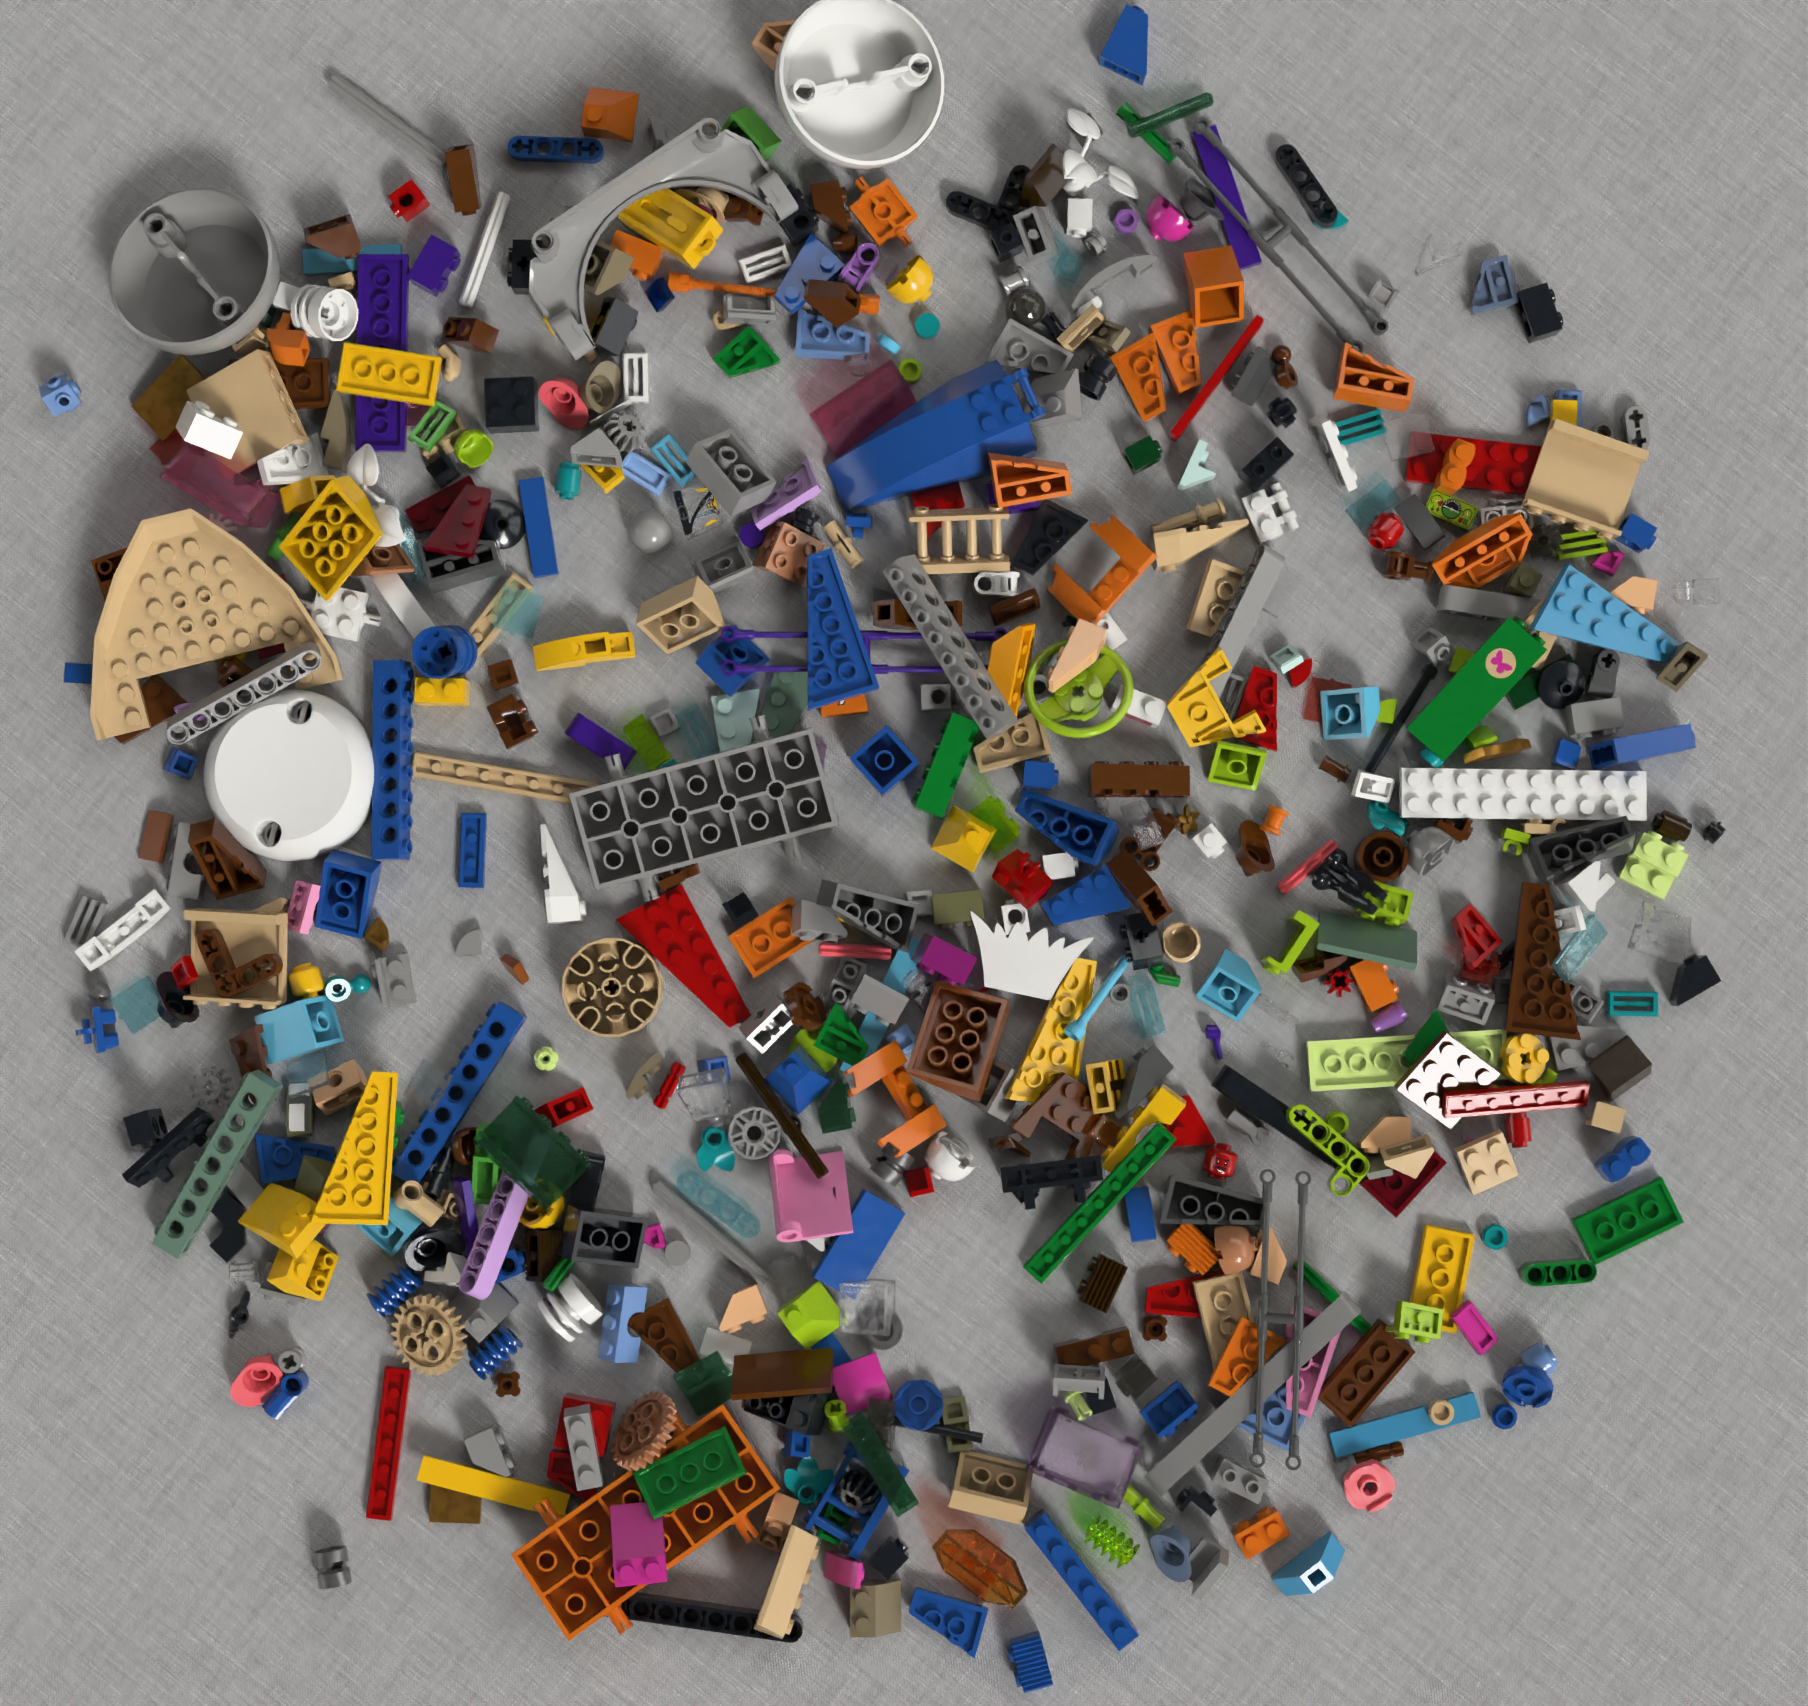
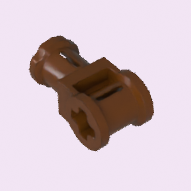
M1397 551L1385 552L1387 561L1385 571L1382 572L1381 577L1406 581L1412 577L1423 579L1426 583L1430 582L1433 573V566L1431 564L1433 561L1428 563L1414 561L1415 556Z

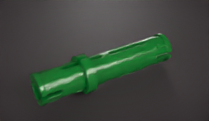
M1127 102L1118 109L1116 115L1131 128L1130 131L1133 134L1137 133L1167 164H1170L1177 157L1170 154L1168 150L1169 143L1146 122L1147 119L1144 116L1141 117Z

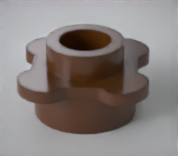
M1145 1316L1142 1322L1145 1326L1142 1337L1144 1340L1158 1339L1159 1341H1164L1167 1338L1165 1333L1167 1319L1165 1317L1151 1318L1150 1316ZM1154 1326L1157 1327L1156 1331H1153L1152 1329Z
M513 1371L506 1374L499 1372L496 1374L495 1380L498 1384L496 1389L497 1396L512 1395L515 1397L520 1394V1374ZM506 1382L510 1383L509 1387L506 1386Z

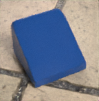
M1562 738L1558 739L1551 764L1575 770L1582 746Z
M172 747L163 770L190 780L199 757Z
M727 1056L697 1061L701 1085L731 1080Z

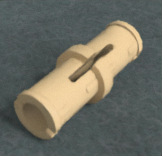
M836 520L831 521L823 528L834 543L836 552L842 554L851 569L864 561L853 546L851 537L845 535Z

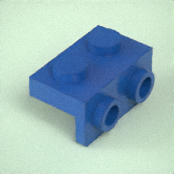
M1177 1379L1143 1407L1139 1413L1159 1438L1163 1436L1167 1438L1178 1429L1176 1425L1182 1420L1187 1422L1197 1414L1196 1409L1199 1406Z

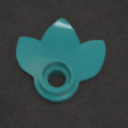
M1370 801L1368 803L1366 815L1375 829H1382L1385 826L1400 836L1404 834L1405 827L1409 826L1405 818H1399V813L1390 810L1384 802Z
M718 1126L707 1127L701 1134L702 1145L697 1151L699 1167L705 1172L715 1164L718 1168L731 1172L735 1164V1155L728 1144L727 1132H724ZM712 1133L718 1137L715 1143L709 1141V1135Z
M809 1454V1458H802L800 1460L797 1470L792 1468L785 1469L784 1483L793 1492L794 1498L799 1500L798 1504L810 1506L817 1501L819 1494L825 1492L834 1476V1472L832 1469L819 1471L816 1460ZM806 1488L810 1489V1494L807 1497H803L802 1491Z

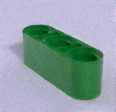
M1583 1258L1531 1261L1524 1263L1519 1269L1520 1279L1524 1283L1535 1287L1588 1283L1593 1281L1597 1275L1594 1263ZM1586 1264L1588 1268L1587 1273L1580 1277L1578 1275V1268L1580 1265ZM1556 1266H1561L1563 1273L1561 1277L1555 1279L1553 1277V1270ZM1535 1267L1538 1271V1276L1530 1281L1528 1279V1272L1531 1268Z

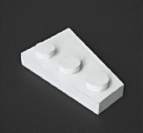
M1318 416L1307 420L1311 428L1316 426L1320 434L1317 441L1320 447L1331 456L1328 458V463L1341 489L1350 492L1358 488L1355 482L1357 480L1356 472L1352 466L1349 467L1346 460L1348 452L1345 446L1340 444L1338 440L1339 430L1335 422Z
M318 433L309 436V441L303 445L292 444L258 460L257 464L263 485L293 484L310 476L329 475L327 467L323 464L324 455Z

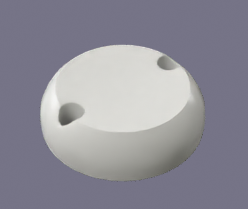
M820 0L805 10L787 31L779 48L775 64L774 79L777 102L788 127L807 149L827 162L851 169L878 168L907 156L929 135L937 121L943 103L944 73L938 50L931 36L919 20L903 6L892 0Z
M279 690L223 721L210 742L204 766V785L209 806L216 820L244 848L257 855L281 861H303L324 856L348 842L361 829L372 811V789L374 783L372 740L362 723L347 708L327 696L305 690ZM308 707H309V709L311 710V716H310V718L305 722L306 715H307V711H308ZM279 828L281 830V837L279 841L275 842Z

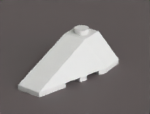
M541 824L543 859L547 861V864H544L543 876L546 884H549V889L544 890L547 922L550 924H563L583 921V915H587L585 900L581 901L579 891L549 826Z

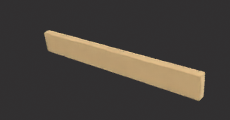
M415 751L412 762L413 777L572 804L569 796L570 792L600 784Z

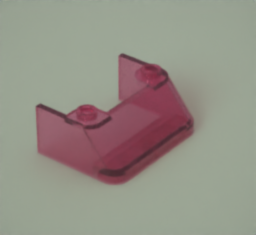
M189 442L164 466L160 477L168 483L245 527L266 528L281 502L279 491H272L270 489L271 485H263L262 479L258 478L257 481L247 479L212 458L206 449Z

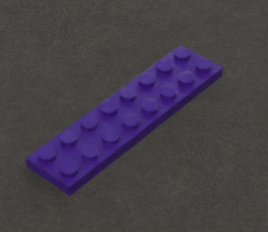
M358 254L357 344L408 352L409 279L407 275L409 273V256L407 254ZM356 395L355 450L358 451L363 445L370 444L375 452H406L407 403Z

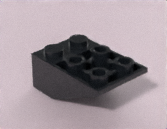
M832 1386V1393L747 1399L743 1411L803 1435H820L826 1417L824 1406L831 1400L835 1387Z

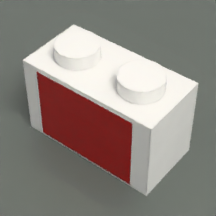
M1122 684L1118 688L1110 711L1115 712L1123 697ZM1133 689V698L1125 717L1157 728L1166 708V701Z

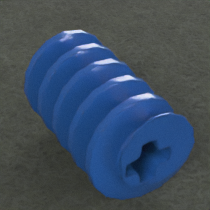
M406 1264L405 1269L399 1265L396 1267L398 1275L392 1272L389 1273L391 1282L382 1279L381 1282L384 1288L381 1289L375 1286L376 1296L370 1293L366 1294L370 1304L383 1317H386V1314L391 1315L394 1313L393 1307L399 1308L401 1305L400 1300H408V1293L414 1294L416 1292L415 1286L422 1287L424 1285L418 1273L410 1268L408 1264Z
M500 1325L498 1327L500 1335L492 1332V1342L485 1338L483 1340L485 1344L484 1349L477 1345L475 1347L477 1355L471 1352L468 1353L471 1368L482 1380L487 1379L486 1373L492 1374L495 1372L493 1366L497 1368L502 1366L501 1359L507 1361L510 1359L509 1353H517L516 1346L523 1347L521 1340L509 1328L506 1329Z

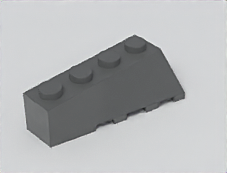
M1622 816L1531 838L1529 840L1528 858L1536 876L1547 881L1578 865L1632 853L1635 834L1627 816Z
M1172 1174L1167 1179L1159 1224L1254 1225L1260 1227L1263 1226L1264 1202H1262V1198Z

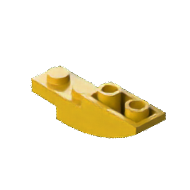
M608 631L585 634L532 646L536 671L585 666L586 663L635 658L636 656L632 631L609 634Z

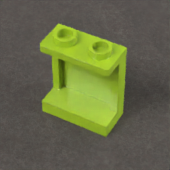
M1300 910L1292 911L1286 919L1298 927V930L1276 961L1270 956H1262L1259 960L1264 964L1262 968L1274 976L1275 974H1287L1320 924Z

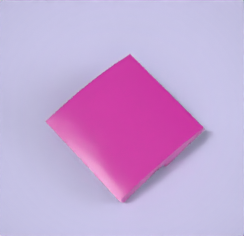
M876 1352L834 1366L833 1384L839 1400L846 1404L845 1415L893 1399Z

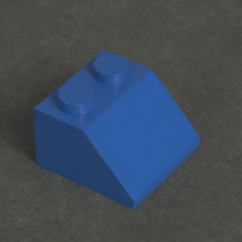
M727 631L724 635L727 638H731L733 633ZM720 636L706 647L695 663L731 697L742 689L758 672L735 673L733 676L727 677L721 671L722 664L726 660H732L735 663L766 665L770 659L750 639H734V641L727 643ZM731 665L724 667L727 672L734 670Z

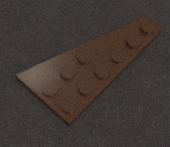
M1521 882L1504 1031L1581 1040L1576 1023L1575 1009H1573L1565 961L1561 952L1560 937L1554 919L1555 914L1549 885Z

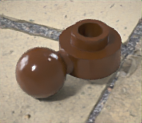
M1279 345L1272 351L1273 361L1279 364L1276 369L1275 379L1280 387L1283 386L1285 389H1289L1298 384V378L1294 368L1289 364L1292 355L1291 350L1285 345Z

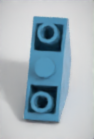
M1329 1531L1270 1577L1285 1596L1314 1594L1334 1578L1345 1549L1332 1532Z

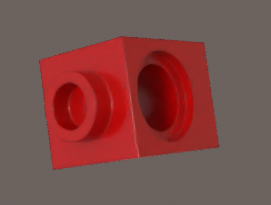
M412 179L388 196L392 202L389 206L397 218L402 216L406 222L430 206L428 200ZM412 198L413 201L409 206H402L403 200Z

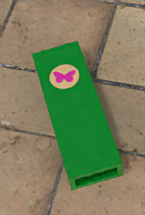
M1507 616L1405 727L1443 762L1547 651L1543 647L1546 642L1536 633L1531 636L1524 629L1527 625L1517 616L1513 619Z

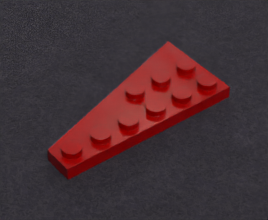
M682 884L659 896V898L651 900L616 919L729 1028L751 1016Z

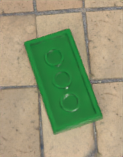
M1660 1176L1570 1219L1590 1261L1594 1265L1684 1223L1663 1178Z
M725 1426L654 1461L652 1464L646 1465L645 1469L640 1468L638 1471L632 1472L654 1520L747 1474Z

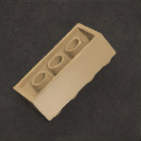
M790 1526L753 1629L783 1639L785 1634L790 1635L795 1621L790 1619L793 1609H799L803 1595L799 1594L802 1584L807 1585L812 1570L808 1569L810 1560H816L820 1546L816 1545L817 1537L797 1526Z

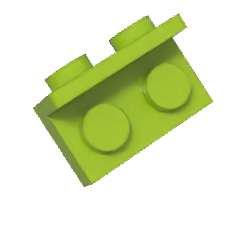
M1375 882L1388 896L1381 902L1367 893L1364 897L1378 907L1377 911L1370 915L1356 907L1355 912L1360 913V916L1364 919L1375 920V918L1385 920L1384 923L1389 926L1398 927L1408 921L1414 892Z
M1396 1301L1394 1326H1386L1385 1331L1394 1333V1338L1409 1340V1336L1415 1337L1414 1342L1430 1344V1339L1440 1340L1444 1309Z

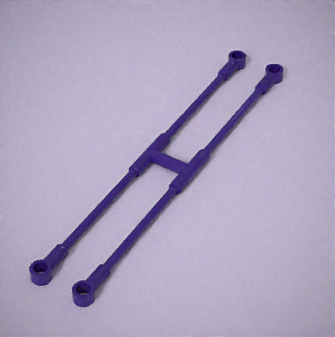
M725 626L722 629L721 638L727 643L734 641V639L807 638V632L754 631ZM997 628L995 631H976L975 633L964 634L967 639L995 642L998 640L996 633H1001L1004 636L1007 634V631L1003 628ZM860 630L869 658L870 640L924 639L921 633ZM731 631L733 633V636L731 638L725 637L724 632ZM726 660L722 664L721 671L723 675L730 677L735 673L807 672V666L754 665ZM872 664L875 674H888V672L945 673L940 666H888V664ZM731 665L734 670L727 672L724 667Z

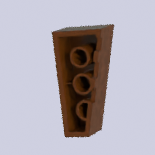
M1096 761L1088 768L1089 797L1187 798L1190 796V766H1184L1182 761H1171L1169 765H1159L1158 761H1146L1144 765L1134 764L1133 761H1121L1119 764H1109L1108 761Z

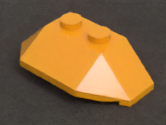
M1027 623L1016 627L993 642L989 650L990 660L987 671L1016 718L1024 693V678L1030 664L1036 625L1034 623Z

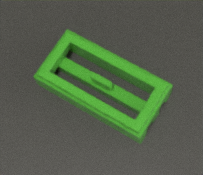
M435 400V406H430L409 434L408 440L412 443L415 442L418 447H423L425 451L430 453L456 418L457 412L440 401ZM439 408L442 409L436 416V418L431 422V424L424 432L422 437L418 438V435L421 433V431L424 429V427L427 425V423L430 421V419L433 417L436 411Z

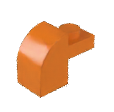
M283 312L280 322L276 323L275 329L267 328L266 330L272 356L281 364L304 366L310 352L306 331L297 330L293 325L291 313Z

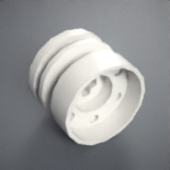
M307 284L300 288L293 297L291 319L294 327L297 330L306 331L309 337L342 341L348 338L355 330L358 322V307L351 293L344 289Z
M569 1274L557 1286L562 1295L561 1297L549 1291L547 1293L549 1301L541 1298L537 1301V1305L551 1328L564 1339L572 1342L576 1339L574 1330L579 1334L584 1332L580 1319L592 1325L604 1314V1310L591 1291L576 1276Z

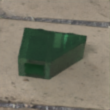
M843 1078L836 1081L818 1108L823 1134L853 1128L852 1122H856L854 1107L849 1108L847 1098H850L847 1092L850 1089L849 1083H844Z

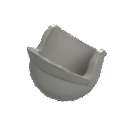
M652 510L638 513L632 519L629 527L630 541L641 552L648 555L663 550L670 543L673 535L665 516Z

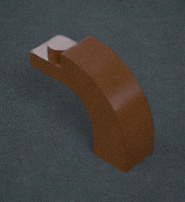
M900 600L873 601V626L896 630H918ZM944 601L958 625L963 626L962 601Z

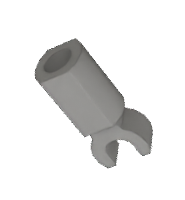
M1236 1107L1232 1109L1225 1119L1226 1122L1243 1135H1250V1140L1255 1145L1261 1146V1143L1256 1139L1258 1132L1269 1135L1268 1130L1263 1127H1256L1255 1122Z

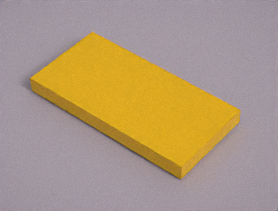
M344 342L336 391L434 407L442 358Z
M1424 1224L1409 1303L1444 1309L1441 1330L1457 1333V1326L1449 1315L1463 1301L1475 1234Z

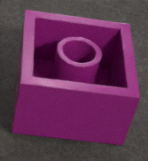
M927 933L923 934L911 960L917 962L916 968L931 975L937 972L939 973L938 979L953 986H956L957 983L965 984L978 959Z

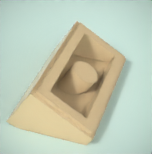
M458 414L430 453L425 451V448H420L428 463L431 464L441 457L438 453L441 450L446 455L454 451L453 447L457 437L466 431Z

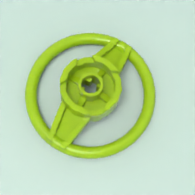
M1061 640L1049 645L1032 660L1024 678V697L1035 719L1048 730L1072 738L1096 736L1118 724L1131 705L1133 680L1125 661L1118 653L1105 644L1100 654L1104 655L1056 690L1050 698L1038 706L1034 696L1036 673L1045 660L1059 652L1061 646H1066L1068 640ZM1120 672L1123 680V697L1117 710L1107 720L1086 728H1073L1056 723L1070 719L1086 721L1094 717L1100 710L1103 691L1116 674ZM1080 693L1082 694V697H1079L1078 695L1074 697L1073 694Z

